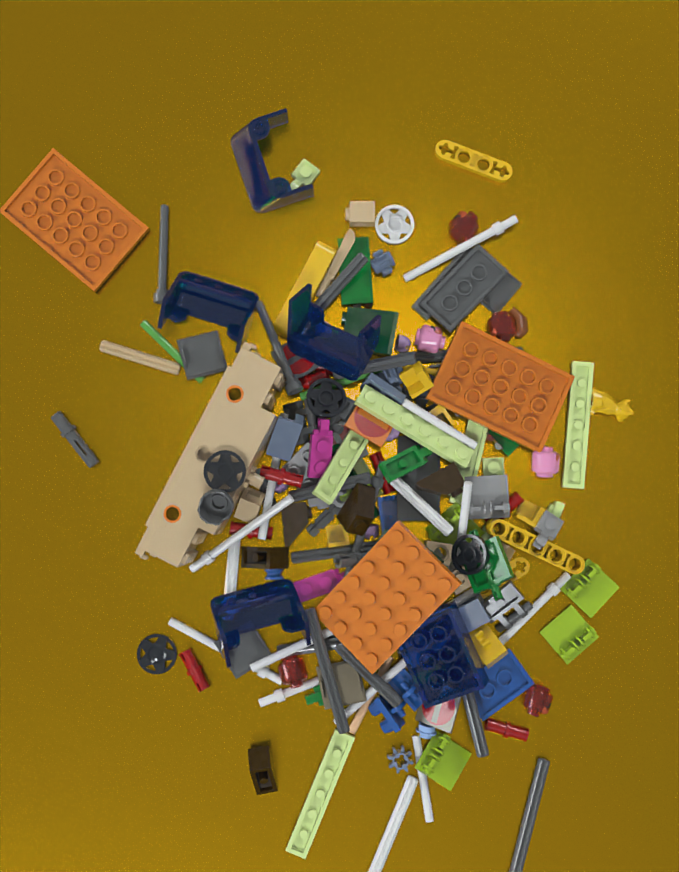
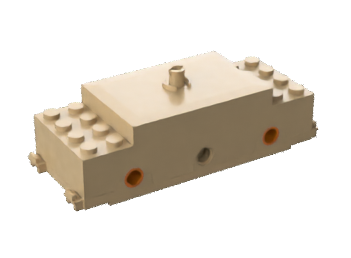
M244 342L231 367L228 366L145 524L148 528L135 551L136 554L140 555V558L144 560L149 559V556L146 555L148 552L150 556L158 557L178 568L188 563H193L198 554V551L195 549L198 544L204 542L208 533L212 535L222 534L229 519H226L217 526L210 525L200 518L197 511L201 497L209 490H212L204 478V465L212 454L223 450L232 451L239 455L245 463L246 477L243 484L237 490L228 493L233 499L234 509L245 488L247 489L249 485L257 489L261 488L265 477L256 473L257 465L270 441L278 419L275 414L269 411H272L277 401L274 398L277 391L281 393L285 386V376L281 367L262 358L261 354L256 352L258 349L256 345ZM220 455L215 457L211 462H218ZM231 455L232 462H239L237 458ZM208 472L210 482L213 479V474ZM242 472L237 474L238 481L241 480ZM223 484L220 489H230V487Z

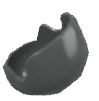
M212 489L201 497L197 511L200 518L206 524L217 526L230 518L233 513L234 502L231 495L226 491Z

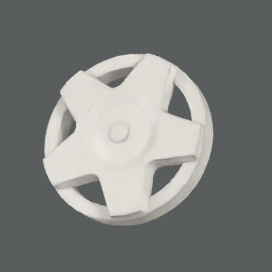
M400 205L384 207L378 213L375 220L377 235L389 244L405 242L411 236L414 229L412 214L408 209ZM390 209H398L399 211L394 214ZM382 215L384 222L378 225L379 219ZM407 216L410 219L411 225L405 222ZM382 234H388L390 239L384 237ZM401 234H407L404 238L400 239Z

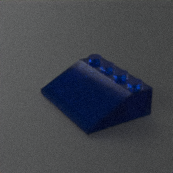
M455 600L441 605L399 647L425 709L484 689L489 682V678Z

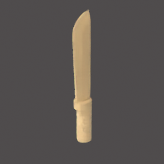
M350 228L316 293L317 297H320L329 287L331 281H334L336 274L355 242V233Z

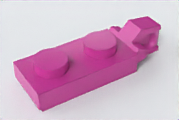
M318 418L317 430L313 429L312 434H310L308 478H321L331 461L333 431L329 430L330 420Z
M338 568L330 569L293 582L299 603L330 593L343 579L345 571L340 573Z

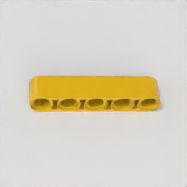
M321 241L317 242L273 325L276 334L289 341L293 338L338 250Z
M491 518L486 523L485 529L487 534L492 537L499 536L500 540L571 574H579L584 570L585 561L583 558L547 541L540 550L532 551L531 545L537 538L536 535L498 518ZM496 523H500L501 530L495 534L493 527ZM515 532H519L520 539L514 543L512 536ZM556 549L557 557L551 560L550 553ZM575 559L576 565L574 568L570 569L569 562L570 560Z

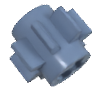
M382 249L374 252V258L370 260V263L375 273L379 274L382 272L383 276L392 273V267L396 264L389 251L384 253Z
M397 367L382 370V372L378 373V376L393 387H396L403 383L399 377V373L403 371V368Z
M404 745L398 750L392 747L393 754L387 755V758L392 760L388 765L389 768L395 767L397 774L402 769L408 772V764H414L413 760L408 759L412 752H405ZM403 755L404 760L401 761V764H398L395 758Z

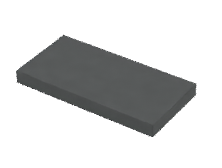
M477 244L420 303V306L451 333L507 276L509 271L482 246Z
M398 436L397 454L414 445H419L421 449L424 446L408 436ZM433 452L432 455L427 457L428 462L424 466L401 477V479L440 514V496L417 490L415 487L416 482L440 470V456ZM397 491V521L430 522Z

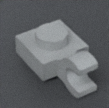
M346 490L339 491L333 501L335 506L343 507L345 502L340 500V496L346 494ZM318 497L308 499L309 507L317 506L318 509L330 507V505Z
M545 510L534 528L539 534L533 546L540 550L542 546H545L548 539L553 541L564 521Z

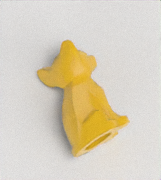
M592 388L590 415H594L597 412L615 415L618 422H623L629 415H633L634 411L629 406L631 403L630 399H624L617 403L608 393Z

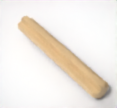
M102 340L99 350L175 375H178L181 369L179 363L105 340Z

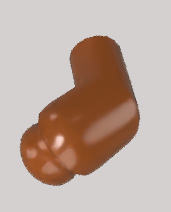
M513 307L507 315L516 322V328L513 331L514 335L522 338L528 333V320L517 308Z

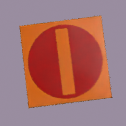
M357 405L344 425L380 448L393 428Z

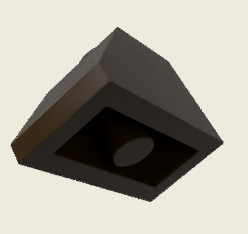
M453 462L416 482L415 487L417 490L447 498L451 495L452 498H455L463 493L464 479Z
M357 483L336 516L346 532L364 536L374 520L376 491L374 487Z
M307 502L291 503L281 510L285 547H289L308 525V519L312 518V508L307 506Z
M241 546V568L287 569L289 568V547Z
M269 745L248 749L249 771L256 794L277 792V781Z

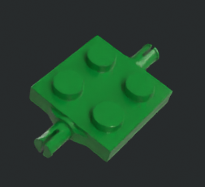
M478 529L469 532V534L480 536ZM494 536L484 540L490 555L486 567L476 575L467 576L475 594L491 589L495 601L504 598L499 586L504 581L515 576L499 536Z

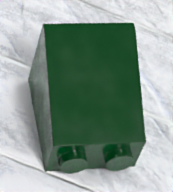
M348 307L347 312L342 314L341 324L345 326L343 333L339 332L337 345H341L340 350L344 352L377 358L391 356L399 312Z

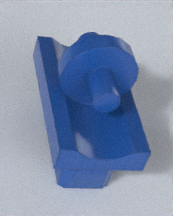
M405 668L388 682L414 712L430 698L429 694Z
M378 694L368 707V710L374 717L382 712L386 718L380 722V727L385 734L393 730L397 733L406 723L402 718L406 715L402 709L406 705L404 700H402L399 706L394 708L383 696Z

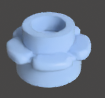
M419 722V726L416 728V732L424 739H431L432 736L437 734L435 727Z

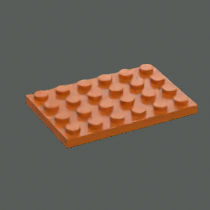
M54 148L51 149L0 208V213L95 293L150 230L149 227Z
M461 321L433 380L434 386L429 389L425 399L532 451L542 452L575 376Z
M399 520L315 609L318 619L371 674H374L462 582Z

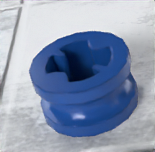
M264 569V572L267 573L265 580L284 579V576L281 575L283 569Z

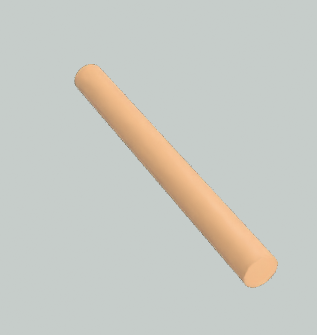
M390 656L377 672L380 677L389 670L394 657ZM375 695L358 709L349 726L350 733L356 734Z

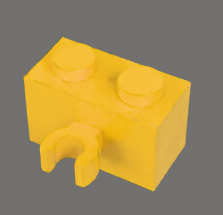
M487 624L467 633L460 639L467 649L472 647L476 653L473 657L481 667L485 664L489 669L509 654Z

